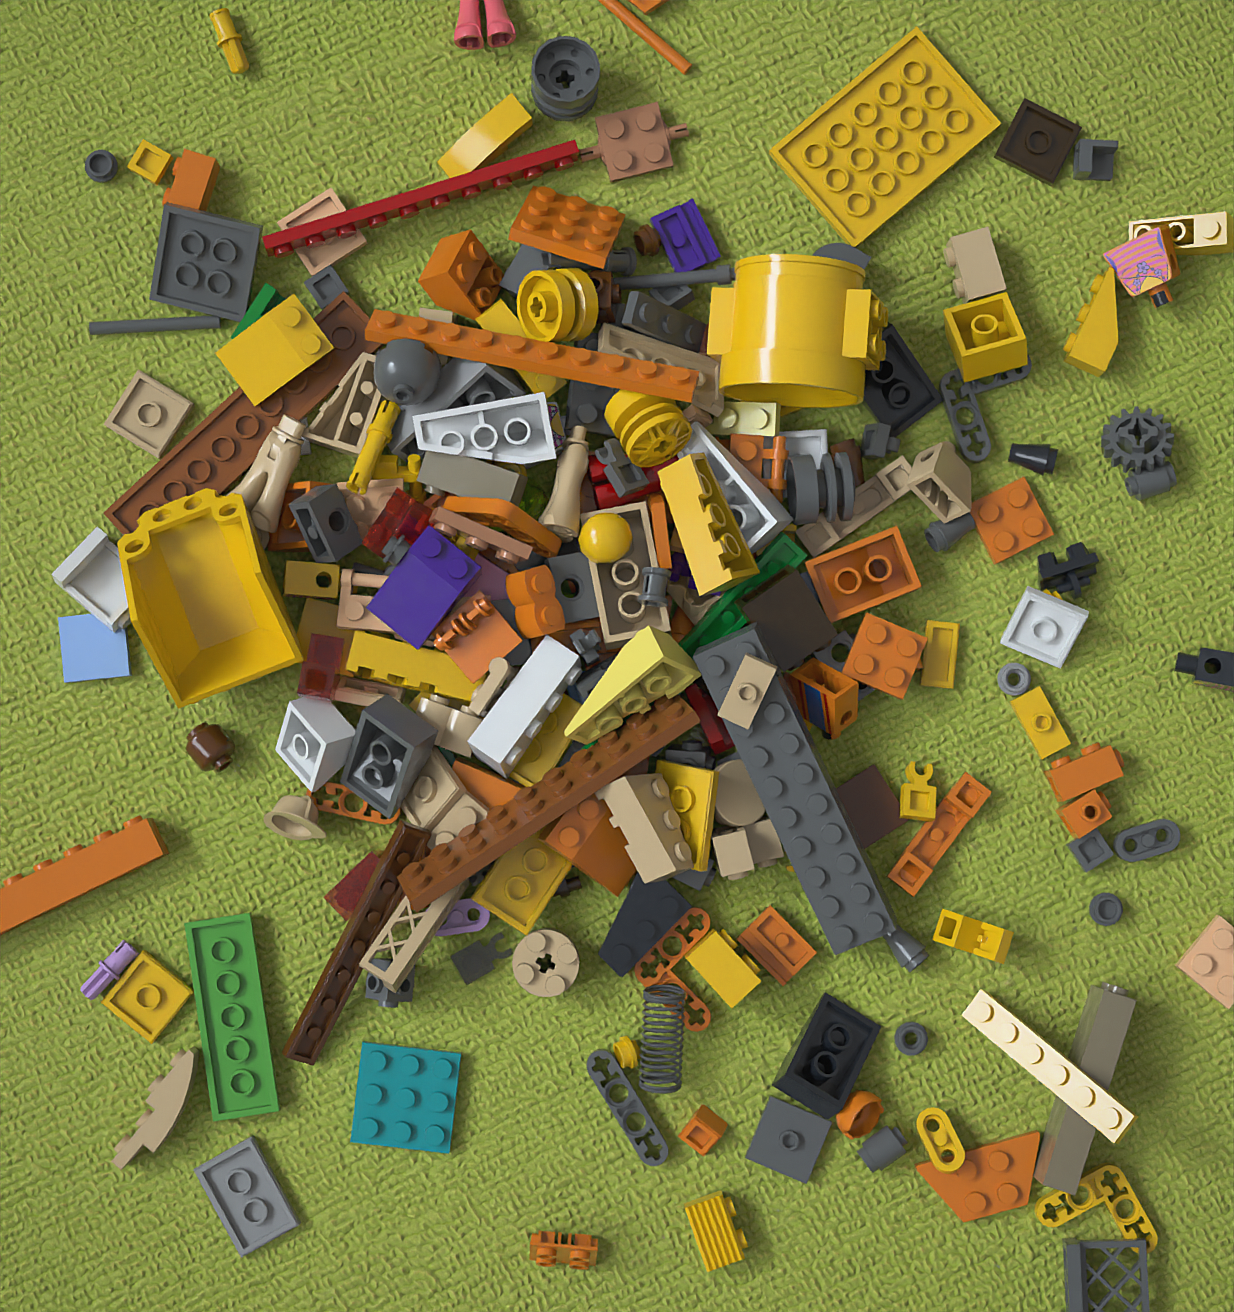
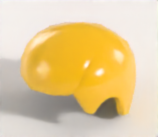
M603 512L595 514L581 527L578 542L581 552L591 562L613 563L621 559L630 550L633 536L630 525L625 518L615 513Z

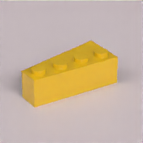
M704 452L689 454L658 471L661 481L660 485L672 513L699 596L728 590L759 574L760 571Z
M356 630L346 665V670L357 677L419 692L433 693L470 704L474 690L480 684H484L490 675L488 671L472 684L445 650L440 651L437 647H434V651L422 647L417 650L407 641L391 640L389 635L371 632V634Z

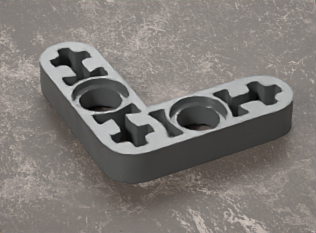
M1028 354V365L1020 369V374H1017L1015 370L1006 371L1003 373L1004 380H1001V373L994 374L993 382L988 385L981 384L977 379L964 383L959 368L946 373L940 380L939 393L943 398L942 402L960 454L967 462L979 463L988 456L991 450L990 439L975 395L1024 379L1032 367ZM950 378H953L955 382L962 383V387L958 390L960 399H963L965 396L968 398V401H962L954 407L951 406L950 402H955L957 399L955 392L946 389V386L950 383ZM961 408L969 409L973 413V422L966 426L958 423L956 420L957 410ZM978 427L979 432H974L973 437L976 444H983V448L979 451L980 456H976L974 451L968 452L967 447L971 444L970 436L968 434L963 438L961 432H969Z

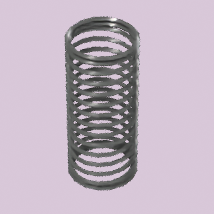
M652 985L643 990L645 1002L642 1005L645 1009L642 1013L645 1016L642 1020L645 1023L641 1026L644 1031L641 1033L643 1045L640 1048L643 1052L640 1056L643 1059L640 1061L642 1067L639 1070L642 1074L639 1076V1086L641 1089L651 1093L668 1094L676 1092L682 1087V1081L680 1080L682 1074L680 1071L682 1070L681 1064L683 1062L681 1058L684 1047L682 1035L684 1034L683 1027L685 1025L683 1022L685 1019L683 1014L685 1008L683 1006L686 1004L684 1000L686 992L682 988L672 985ZM655 991H668V992L678 993V994H680V995L678 996V995H674V994H671V993L655 992ZM646 1004H673L676 1007H650ZM645 1011H672L677 1014H649ZM649 1017L661 1019L671 1018L677 1021H648L645 1019ZM646 1025L673 1026V1027H676V1028H675V1029H670V1030H669V1029H663V1028H650V1029H649V1028H647V1027H645V1026H646ZM646 1032H653V1033H672V1034H675L676 1036H671V1037L661 1036V1035H651V1036H648V1035H646V1034H644V1033H646ZM644 1040H671L677 1043H647ZM647 1046L656 1047V1048H666V1047H670V1048H673V1049H676V1050H673V1051H665V1050H646V1049H644V1047H647ZM648 1053L653 1055H672L675 1057L669 1059L664 1057H645L643 1055ZM643 1062H672L675 1064L668 1066L663 1064H644ZM644 1068L659 1069V1070L671 1069V1070H674L675 1072H671V1073L662 1072V1071H648V1072H646V1071H643V1069H644ZM644 1082L652 1084H668L673 1082L677 1085L671 1087H654L644 1084Z

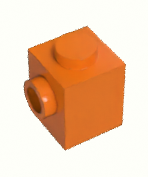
M1095 789L1078 795L1055 810L1071 836L1080 839L1112 818L1108 811L1112 808L1110 802L1101 791L1097 793Z

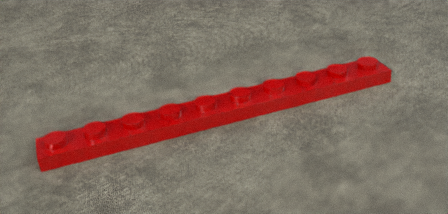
M571 140L262 236L268 257L274 255L275 258L287 257L294 253V249L307 246L309 249L319 247L326 243L325 239L338 236L339 239L351 237L357 233L356 229L367 226L370 229L380 228L388 224V220L399 216L401 219H409L420 213L419 210L432 207L433 210L441 209L448 206L451 200L463 197V200L473 199L481 195V191L492 187L494 190H502L513 184L512 181L521 178L530 181L541 177L544 171L553 168L556 171L566 170L572 167L574 162L578 161L579 149L576 141Z

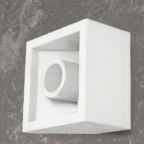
M321 692L289 701L275 750L311 792H315L346 764L356 730Z

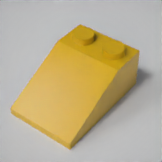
M292 294L220 348L215 354L253 405L256 406L332 351L334 347L297 296Z

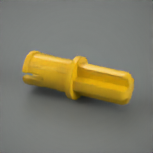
M228 8L215 10L209 16L219 39L217 45L223 49L231 72L233 74L244 73V71L249 69V63L241 45L242 36L236 32Z

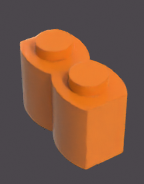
M546 565L506 575V591L511 603L516 607L515 622L519 633L524 639L539 637L564 629V612L559 601L555 598V581L550 569Z

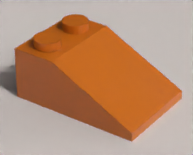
M898 526L804 562L824 613L831 623L917 591L922 587Z
M593 793L547 824L537 839L618 897L637 869L624 847L629 843L620 826L614 828L609 820L610 817L614 816L609 806L603 799L598 800L595 793Z

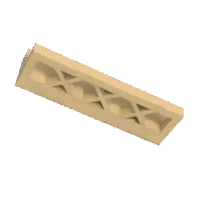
M469 878L433 901L429 909L423 913L412 915L411 903L407 896H405L360 961L359 966L381 979L386 988L396 993L470 884ZM408 909L409 916L402 917L405 911ZM420 920L415 928L414 921ZM410 922L412 934L409 938L393 942L392 930L398 924ZM389 937L390 943L383 945L385 940ZM402 947L396 956L395 948ZM391 950L393 961L386 972L370 963L377 952Z

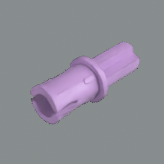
M123 939L104 961H99L100 967L81 986V992L90 1000L95 999L114 978L116 980L120 979L119 974L139 955V952Z

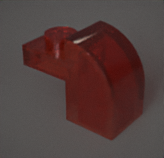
M311 633L307 660L302 662L297 690L299 697L327 702L334 701L335 691L341 676L340 667L345 645L344 638Z

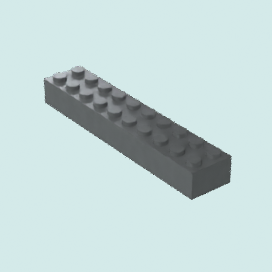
M758 622L697 648L693 658L718 711L723 704L746 652L777 666L776 672L749 729L724 718L722 719L834 954H840L896 931L897 917Z

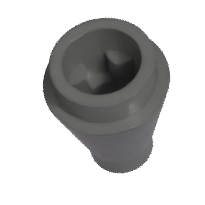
M969 512L945 524L941 520L934 521L924 530L925 538L935 552L947 551L964 535L975 528V522Z
M898 924L896 931L882 936L889 945L900 967H905L909 972H912L930 956L925 951L926 946Z

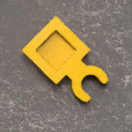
M911 761L907 765L905 774L910 783H904L901 786L900 818L929 822L935 819L936 787L927 786V781L933 774L932 764L924 766L923 775L916 773L915 762Z

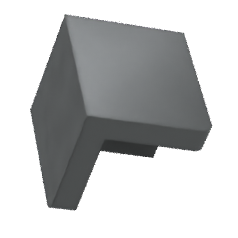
M1080 139L1074 147L1073 180L1110 181L1113 178L1114 153L1118 149L1119 141Z

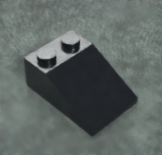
M888 322L887 327H882V340L886 343L885 360L880 361L879 370H865L862 404L877 423L890 425L889 437L896 438L941 403L943 398L893 324Z
M825 992L784 1058L772 1086L828 1120L843 1109L881 1026Z

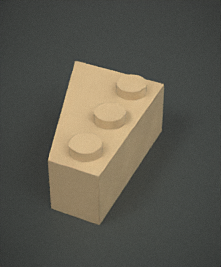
M362 352L338 384L339 388L327 403L324 402L319 409L321 412L311 425L304 429L303 438L312 444L356 458L359 457L367 438L366 430L369 424L374 422L381 402L387 400L379 392L374 381L375 355Z
M661 773L624 776L595 792L598 800L605 799L614 815L609 818L613 827L620 826L629 844L624 847L645 884L664 881L694 868L690 847L685 842L680 828V818L674 811L669 796L668 784L663 779Z

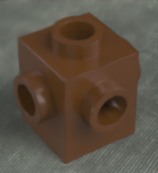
M590 271L587 274L594 283L598 296L599 312L596 324L616 323V304H621L622 302L620 284H615L611 271Z

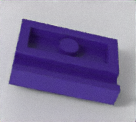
M693 198L682 205L679 204L650 218L652 227L658 231L661 237V245L674 272L696 271L713 261L720 260L721 255Z

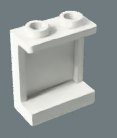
M96 527L52 573V577L57 585L115 633L119 627L124 629L131 623L118 548L109 541L107 534L99 527Z

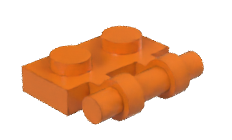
M731 433L729 452L767 489H770V492L780 503H783V490H787V480H784L785 460L789 457V450H786L787 437L774 436L773 449H763L764 436ZM762 459H772L771 479L761 478Z

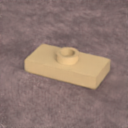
M746 652L718 712V716L749 729L776 672L777 666Z

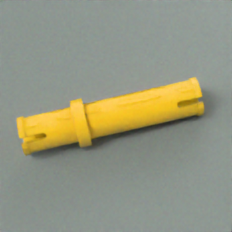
M387 400L381 402L374 422L369 424L366 430V441L352 474L346 483L347 489L355 494H358V492L360 495L366 494L385 445L390 443L393 437L391 431L401 412V408L391 401L389 403Z

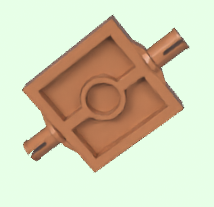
M658 102L595 117L598 143L596 146L579 149L582 163L601 158L607 168L610 183L672 168L670 140L688 137L689 132L686 123L667 128L661 117Z

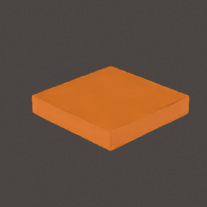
M661 492L649 493L648 503L658 567L664 569L672 568L664 500Z

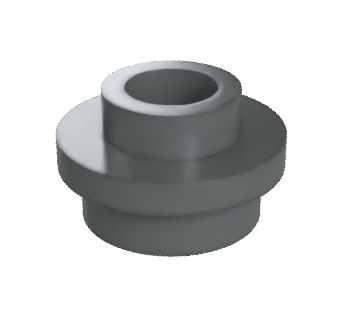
M906 1022L897 1028L894 1041L899 1051L912 1056L921 1053L926 1048L928 1036L926 1030L920 1024ZM909 1032L916 1034V1041L913 1044L905 1042V1036Z

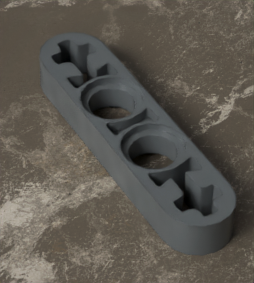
M606 1049L594 1050L587 1059L589 1075L640 1159L649 1166L662 1164L668 1156L666 1140L618 1064L615 1056ZM600 1056L601 1059L608 1058L610 1062L607 1064V1069L611 1076L617 1071L620 1077L610 1079L603 1086L600 1081L605 1080L606 1077L602 1070L595 1071L593 1069V1066L596 1064L595 1057ZM615 1084H623L628 1089V1096L622 1102H615L609 1096V1090ZM639 1112L645 1117L646 1123L641 1130L634 1131L627 1126L626 1119L631 1113ZM650 1128L655 1132L649 1134L654 1145L659 1143L662 1145V1148L659 1149L660 1156L658 1158H655L653 1155H645L648 1147L644 1139L639 1143L635 1140V1138L644 1136Z

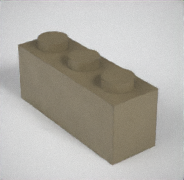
M426 451L416 481L427 484L425 491L444 497L447 491L456 494L457 497L503 499L519 507L529 477L472 457Z

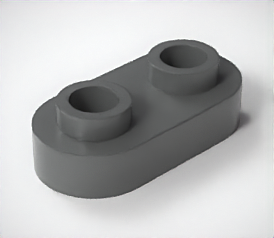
M1156 819L1120 831L1114 839L1113 848L1116 855L1124 861H1140L1173 850L1179 844L1180 830L1171 820ZM1159 829H1163L1166 833V838L1162 842L1156 838V832ZM1128 839H1132L1135 843L1132 851L1125 849L1124 844Z

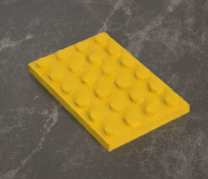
M916 26L773 146L768 154L844 242L857 248L996 131L1002 123Z

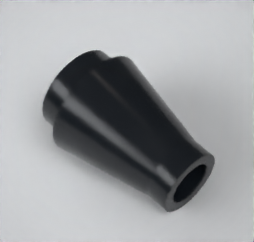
M1012 443L1008 462L1015 463L1044 476V473L1052 475L1058 449L1051 448V444Z

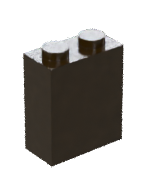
M789 564L734 601L748 625L758 622L780 670L783 672L786 670L792 671L800 667L804 663L805 657L814 651L824 650L832 643L831 639L838 635L798 570Z

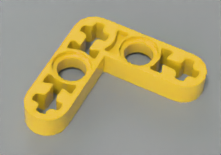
M1111 1163L1099 1164L1081 1175L1078 1186H1084L1088 1190V1198L1084 1203L1075 1204L1071 1200V1194L1054 1189L1039 1198L1035 1204L1034 1212L1037 1219L1043 1225L1054 1228L1104 1202L1123 1239L1137 1238L1134 1229L1129 1225L1135 1222L1144 1234L1149 1233L1145 1237L1147 1254L1155 1249L1158 1242L1156 1231L1120 1168ZM1105 1171H1108L1110 1174L1116 1173V1177L1112 1179L1113 1183L1119 1191L1125 1188V1192H1119L1114 1195L1112 1189L1106 1183L1101 1184V1181L1104 1180L1103 1173ZM1063 1194L1065 1202L1072 1209L1067 1212V1209L1062 1206L1056 1209V1217L1054 1219H1051L1048 1215L1043 1217L1042 1214L1046 1212L1045 1205L1048 1203L1053 1207L1060 1205L1063 1202L1058 1197ZM1123 1199L1131 1200L1134 1206L1132 1214L1128 1217H1120L1116 1212L1118 1202ZM1130 1247L1134 1252L1138 1253V1247Z

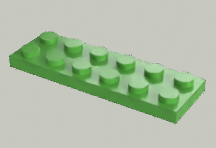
M252 912L184 923L213 1122L280 1111L281 1107Z

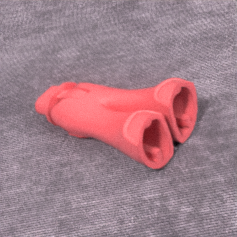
M460 0L459 16L454 32V43L459 48L476 50L484 47L479 0ZM484 0L488 45L495 48L511 44L516 39V31L507 13L504 1Z

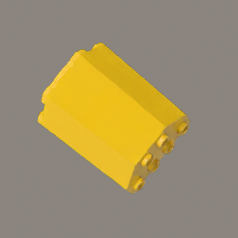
M208 488L197 491L190 496L179 498L164 504V506L144 512L137 520L138 528L133 533L124 534L117 542L131 623L178 709L189 704H195L220 692H226L233 687L259 679L264 675L290 667L304 660L299 639L242 494L230 493L228 496H222L218 494L217 490Z

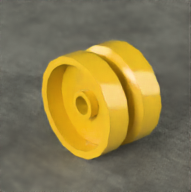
M563 268L556 270H533L524 277L517 295V314L521 327L528 338L553 343L578 341L589 336L595 327L599 312L598 296L594 283L587 273L579 268Z

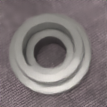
M1009 663L1000 669L997 682L999 688L1004 693L1016 696L1028 689L1031 676L1028 669L1022 664ZM1011 673H1015L1019 677V682L1015 686L1008 682V676Z

